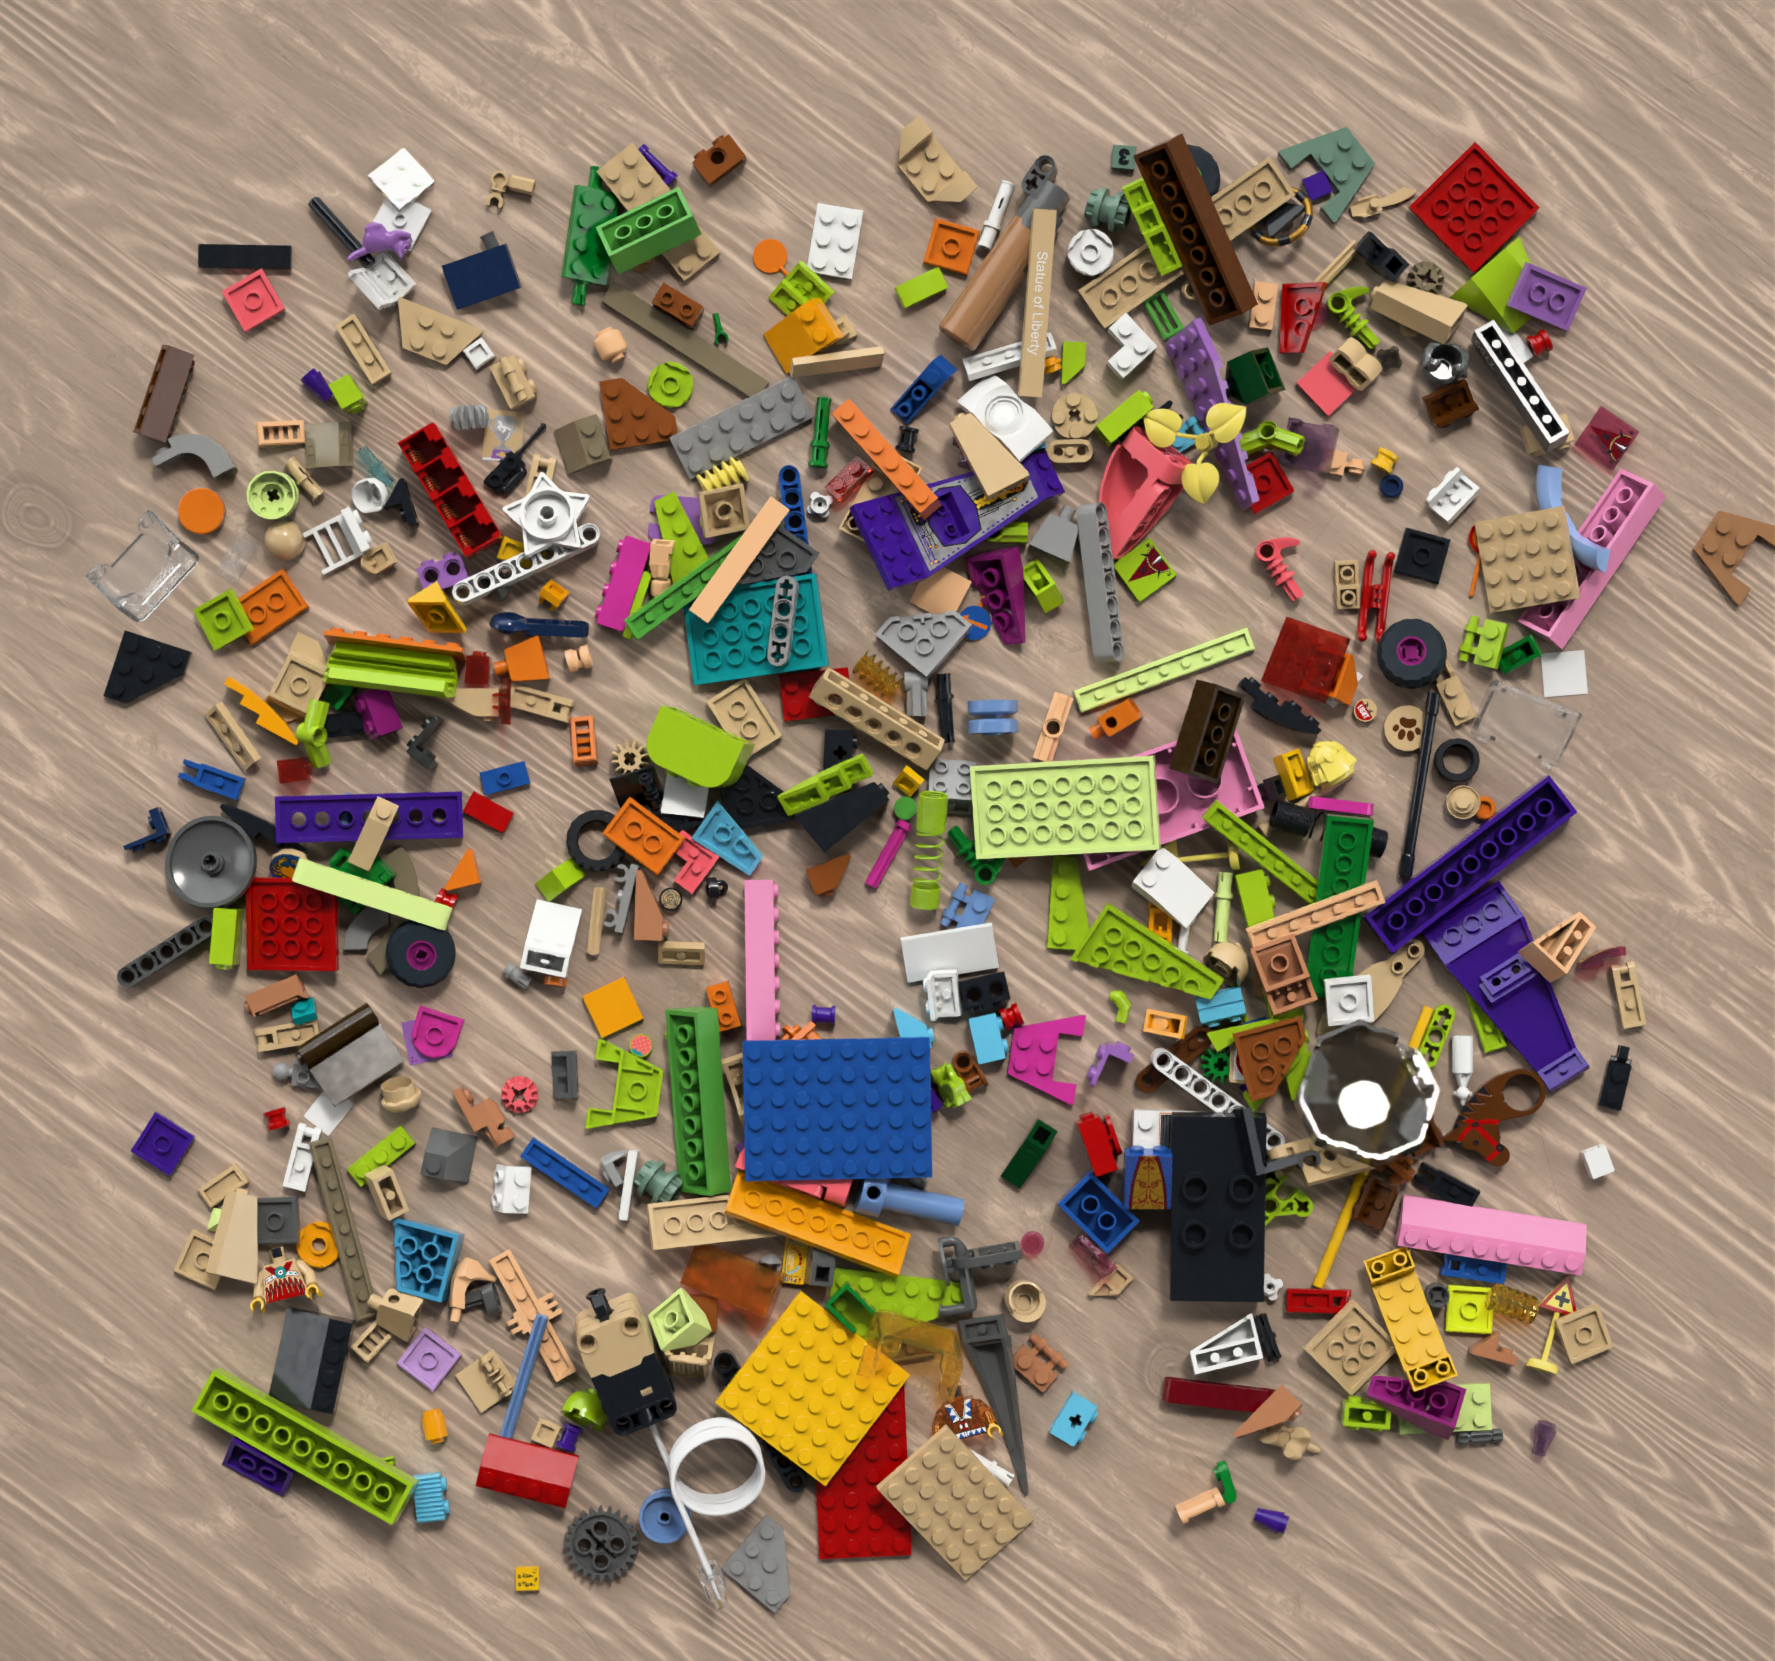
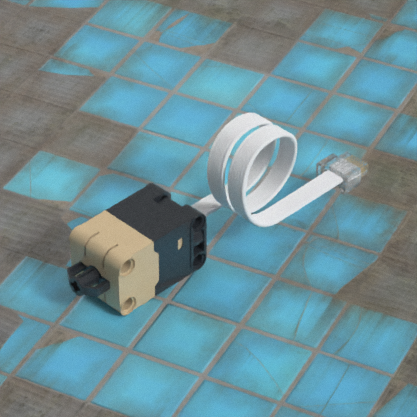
M605 1288L594 1289L586 1295V1299L590 1300L592 1308L579 1312L575 1318L577 1347L583 1364L591 1377L602 1408L616 1434L625 1436L643 1428H650L669 1472L673 1498L701 1561L697 1565L700 1584L707 1600L713 1599L717 1611L728 1607L725 1577L716 1558L707 1560L684 1505L694 1512L707 1516L729 1515L750 1505L760 1494L765 1481V1467L760 1444L752 1430L740 1421L732 1418L717 1417L701 1421L687 1429L677 1439L670 1455H668L655 1424L674 1416L677 1411L674 1383L637 1296L632 1293H626L607 1301L604 1294L606 1292ZM617 1421H618L619 1423H624V1422H627V1423L624 1424V1425H619V1424L617 1423ZM726 1438L740 1441L748 1446L757 1458L756 1468L752 1476L743 1485L732 1491L720 1494L697 1492L686 1486L676 1474L680 1463L689 1452L699 1445L715 1439Z

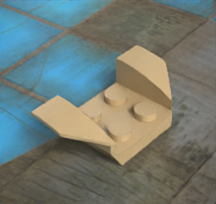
M919 115L902 129L898 168L927 203L935 201L961 202L976 190L978 186L966 171L963 172L932 135L933 131Z
M297 632L281 670L268 696L264 699L287 722L306 717L310 698L319 700L326 685L323 681L327 662L318 641Z

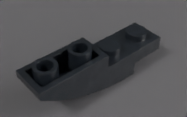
M1243 677L1237 684L1255 699L1249 707L1265 719L1297 732L1319 734L1321 732V729L1318 727L1320 723L1311 715L1306 717L1301 713L1302 707L1295 701L1291 700L1289 702L1285 700L1279 706L1277 704L1279 700L1270 692L1265 694L1260 690L1261 684L1253 677L1249 679Z

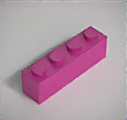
M625 535L624 540L620 539L616 552L620 553L617 562H612L609 574L612 575L610 584L605 583L602 596L605 597L603 605H598L594 618L598 619V625L620 632L624 631L625 623L623 620L629 616L642 574L650 557L651 543Z

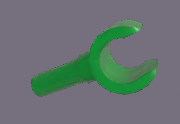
M714 313L713 318L717 332L715 341L719 345L717 337L720 334H724L728 343L729 337L723 331L719 314Z

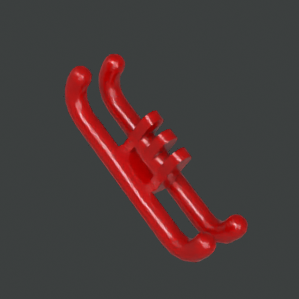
M1370 550L1367 553L1357 627V638L1361 642L1367 639L1366 630L1369 609L1378 610L1375 633L1377 643L1380 642L1381 636L1385 631L1392 567L1395 559L1393 552H1389L1385 556L1381 585H1372L1377 553L1375 550Z

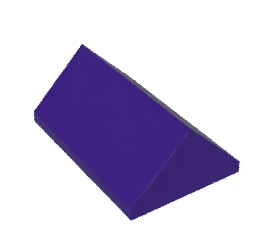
M236 1436L232 1439L222 1465L282 1497L297 1472Z

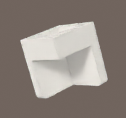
M1601 1143L1580 1151L1590 1178L1596 1179L1614 1172L1615 1169L1606 1145Z

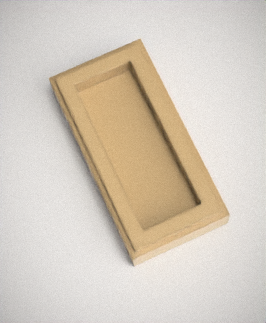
M235 1163L199 1188L198 1192L211 1209L225 1199L226 1191L235 1192L236 1188H241L250 1181L238 1164Z

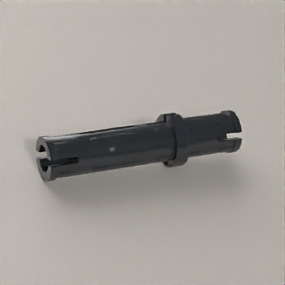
M951 673L936 674L938 691L936 700H938L940 737L945 739L944 743H954L952 711L954 694H951Z

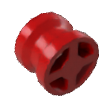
M1544 329L1538 331V334L1535 336L1530 335L1526 337L1527 345L1535 358L1539 357L1544 351L1549 352L1553 350L1552 342Z
M441 888L435 902L449 906L454 910L459 895H451L447 893L446 889Z
M1016 1003L1012 1004L1008 1009H999L1007 1031L1011 1030L1014 1025L1024 1024Z
M286 1107L263 1113L264 1118L268 1121V1131L290 1125V1121L285 1116Z

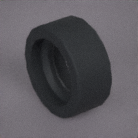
M1461 738L1445 741L1438 747L1434 756V765L1438 774L1451 782L1466 781L1473 777L1480 763L1479 752L1476 747L1468 740ZM1452 747H1462L1470 755V765L1463 773H1451L1444 766V754Z

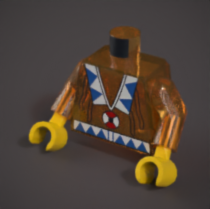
M961 1385L947 1388L950 1401L943 1402L942 1408L936 1411L932 1423L933 1435L944 1425H947L960 1440L988 1433L990 1439L994 1440L992 1437L994 1431H999L1001 1437L1003 1436V1432L997 1425L992 1409L981 1399H974L973 1395L963 1397Z

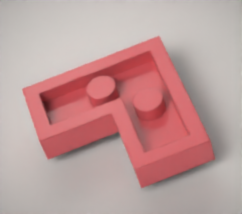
M682 830L679 834L685 840L675 853L687 861V863L674 881L693 894L720 857L693 840L690 834Z

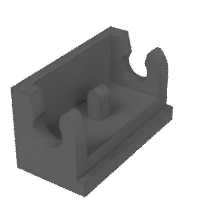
M577 1050L551 1051L553 1098H578Z

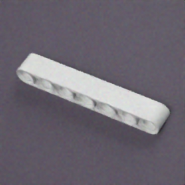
M584 524L578 527L581 544L580 550H565L563 547L552 545L544 549L554 553L553 558L550 560H545L541 557V553L544 550L528 558L525 552L468 577L454 585L452 590L453 599L459 605H469L488 596L498 588L510 586L589 550L598 544L600 531L594 524ZM586 531H593L596 537L588 541L584 539L583 534ZM526 559L533 563V566L527 570L520 566L521 561ZM503 569H508L512 575L508 579H502L499 576V572ZM481 579H487L491 582V585L487 589H481L478 586V582ZM464 588L470 594L467 598L461 599L456 595L457 591Z
M1157 1048L1151 1053L1150 1061L1157 1070L1215 1112L1231 1113L1235 1108H1246L1168 1050ZM1161 1054H1166L1168 1057L1167 1062L1163 1065H1158L1157 1057ZM1181 1067L1185 1068V1076L1180 1079L1176 1078V1070ZM1203 1081L1204 1089L1200 1092H1195V1083ZM1218 1094L1222 1095V1103L1213 1105V1097ZM1267 1123L1266 1149L1271 1150L1276 1146L1285 1144L1284 1136ZM1271 1135L1278 1136V1141L1275 1145H1268L1267 1143Z

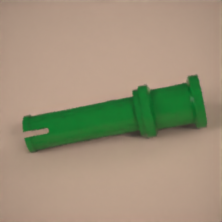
M817 397L814 440L810 442L812 450L811 460L808 462V466L813 468H828L826 461L827 450L830 449V444L827 438L832 401L828 397Z

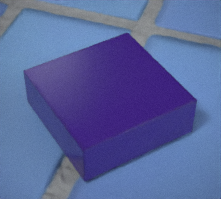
M1324 170L1302 179L1311 202L1333 192Z

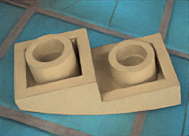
M1334 560L1337 609L1360 608L1358 560Z

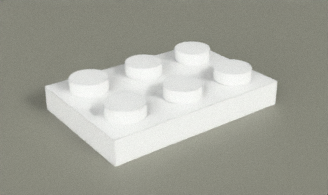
M818 203L807 264L813 272L818 275L852 280L863 210Z

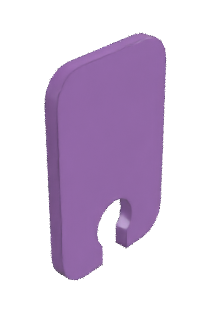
M657 495L652 498L650 512H656L654 501L666 495ZM677 496L701 544L711 545L715 543L718 536L705 538L703 529L700 527L699 499ZM649 523L648 533L652 540H663L660 526Z

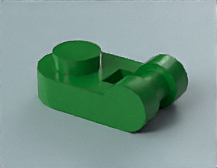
M1226 1460L1217 1462V1467L1213 1469L1217 1481L1223 1482L1225 1488L1223 1490V1499L1226 1503H1233L1236 1501L1237 1493Z

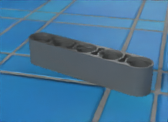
M203 916L122 967L117 973L118 983L124 987L138 985L210 939L212 931L210 933L204 932L202 924L205 920H209L212 923L213 917ZM187 932L193 936V942L189 946L183 942V935ZM166 945H170L174 950L170 958H167L163 953ZM148 957L154 962V967L151 970H147L144 967V961ZM127 970L134 973V980L131 983L127 982L124 978Z

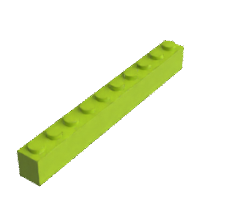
M1259 868L1233 875L1246 928L1275 918L1273 909L1276 908L1273 894L1269 895L1267 886L1271 885L1268 872L1264 873L1263 869ZM1263 991L1264 1000H1265V1004H1266L1268 1016H1269V1019H1270V1018H1273V1016H1272V1013H1271V1011H1270L1268 1002H1267V1000H1266V997H1265V994H1264V991ZM1302 1008L1277 1016L1280 1021L1296 1016H1301L1302 1021L1304 1020ZM1304 1029L1307 1039L1299 1050L1302 1058L1284 1078L1289 1099L1292 1101L1319 1094L1318 1088L1321 1087L1318 1074L1314 1075L1312 1068L1315 1065L1313 1053L1308 1052L1306 1044L1310 1043L1307 1029Z

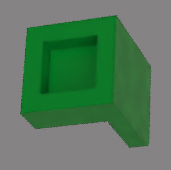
M331 684L322 698L330 703L334 709L341 711L357 689L353 686Z

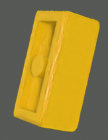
M1300 748L1273 758L1289 801L1315 791Z

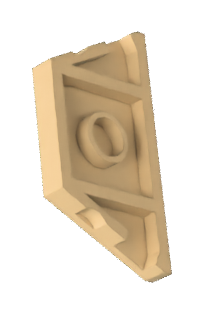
M398 298L402 347L434 361L447 365L483 331L480 328L407 299Z

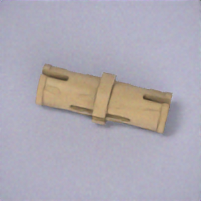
M295 456L284 464V467L295 478L296 484L301 486L313 501L324 494L325 491L312 478L313 474L310 471L307 472Z

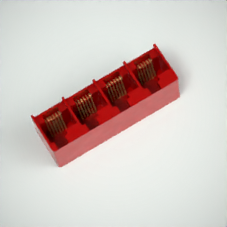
M432 422L397 443L467 559L474 558L503 540V533L442 431L435 423Z

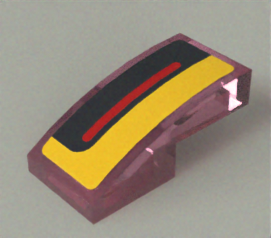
M1614 946L1596 951L1579 961L1577 968L1604 967L1603 957L1625 956L1626 947Z

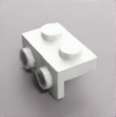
M1456 467L1445 475L1443 482L1437 488H1433L1429 492L1426 502L1434 513L1450 525L1481 490Z
M958 970L930 971L923 981L924 992H928L926 1013L930 1014L931 1021H936L938 1017L961 1016L962 1007Z
M497 1164L493 1175L495 1183L494 1194L492 1195L493 1210L501 1213H528L531 1167Z

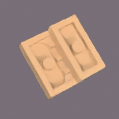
M943 567L926 580L919 582L910 603L932 614L945 613V611L957 612L972 582Z

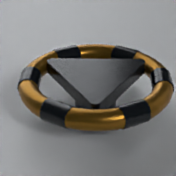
M1291 187L1296 194L1294 197L1303 206L1285 202L1265 216L1270 237L1265 236L1257 228L1256 223L1249 227L1251 235L1259 243L1271 247H1281L1292 244L1305 234L1313 219V206L1309 197L1302 190ZM1305 212L1302 222L1295 232L1275 238L1281 232L1289 231L1293 226V221Z

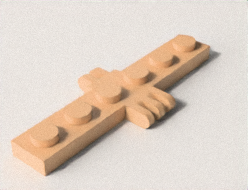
M511 1249L490 1259L489 1261L517 1310L512 1313L513 1318L506 1322L507 1326L514 1323L518 1325L510 1330L512 1335L520 1330L522 1334L526 1332L531 1334L536 1315L543 1314L548 1316L539 1352L556 1382L576 1372V1366L550 1319L563 1312L561 1308L552 1312L551 1308L559 1304L557 1300L549 1304L546 1300L551 1299L554 1294L550 1292L539 1299L537 1298Z

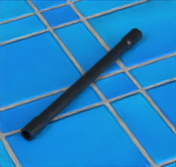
M1427 692L1424 711L1425 718L1411 806L1398 873L1401 876L1412 877L1415 848L1435 723L1441 700V694Z

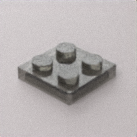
M404 148L368 177L372 184L398 212H401L434 185V180Z

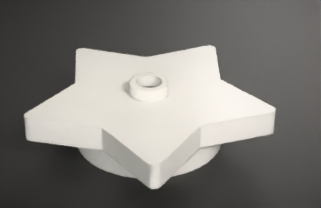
M541 472L531 492L525 498L504 506L502 510L506 516L522 529L524 551L527 558L552 545L580 550L581 544L577 521L588 505L590 496L588 494L564 492ZM548 515L552 516L550 519H545Z

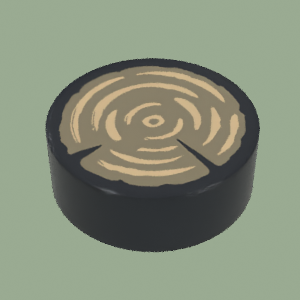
M666 888L659 896L660 905L669 911L678 909L683 901L681 892L676 888Z

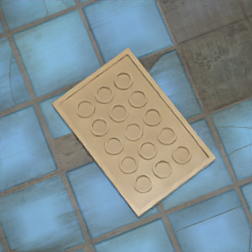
M944 1425L876 1486L881 1494L965 1581L1034 1520V1517L947 1425Z

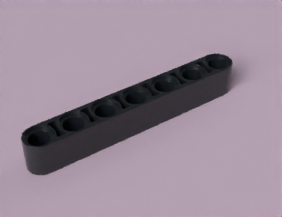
M724 1349L717 1353L714 1365L727 1386L730 1379L741 1368V1365L732 1351ZM723 1355L728 1356L731 1359V1365L727 1367L721 1366L719 1358ZM755 1433L786 1487L795 1493L805 1489L807 1476L804 1470L793 1461L787 1466L780 1465L778 1458L783 1454L773 1446L768 1445L764 1439ZM794 1475H799L803 1482L799 1486H794L791 1484L790 1478Z

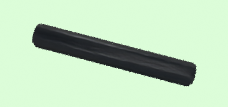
M313 197L309 201V207L351 253L362 248V244L319 197ZM370 253L356 258L364 268L369 269L375 263V259Z

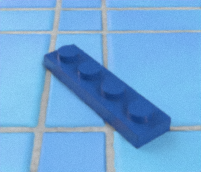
M535 1137L531 1139L520 1156L595 1208L599 1206L610 1190L609 1187Z

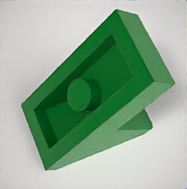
M1532 634L1503 648L1499 667L1503 674L1542 655Z

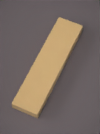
M883 347L792 358L791 377L882 366Z

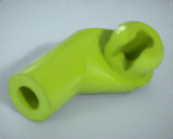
M1113 990L1109 994V999L1118 1007L1115 1021L1126 1024L1131 1003L1123 991Z

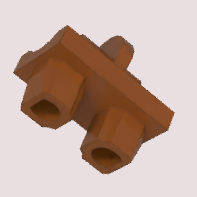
M1383 1144L1377 1153L1381 1164L1379 1168L1375 1169L1381 1173L1387 1166L1393 1169L1394 1172L1389 1176V1180L1396 1187L1405 1181L1409 1183L1413 1179L1415 1172L1410 1166L1414 1161L1408 1156L1411 1149L1406 1147L1402 1151L1395 1146L1391 1150Z

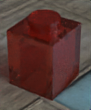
M473 651L472 655H466V684L490 685L492 657L486 656L487 652Z
M307 757L277 761L280 784L311 780L310 775H313V767Z

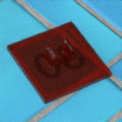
M501 677V693L492 694L493 697L501 696V706L492 705V708L501 709V724L511 725V678Z

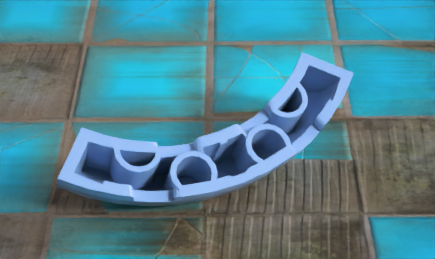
M1538 464L1536 493L1539 510L1563 506L1561 498H1563V468ZM1566 512L1574 559L1587 567L1606 572L1610 549L1601 547L1580 535Z

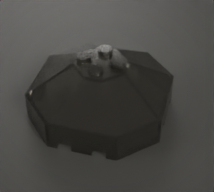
M1359 1019L1318 1037L1294 1106L1315 1146L1379 1168L1420 1149L1440 1090L1418 1049L1399 1043L1397 1032L1383 1027L1382 1029L1368 1025L1369 1022Z

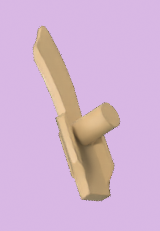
M1402 187L1398 191L1380 199L1376 194L1360 198L1354 205L1349 207L1352 218H1366L1380 214L1382 207L1400 203L1416 194L1417 191Z

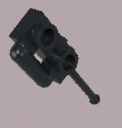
M541 423V426L515 453L512 451L505 454L506 457L504 459L501 458L500 464L484 479L483 482L496 494L501 492L503 495H508L527 474L526 468L523 467L525 463L520 457L543 429H546V424ZM515 471V474L504 484V480Z

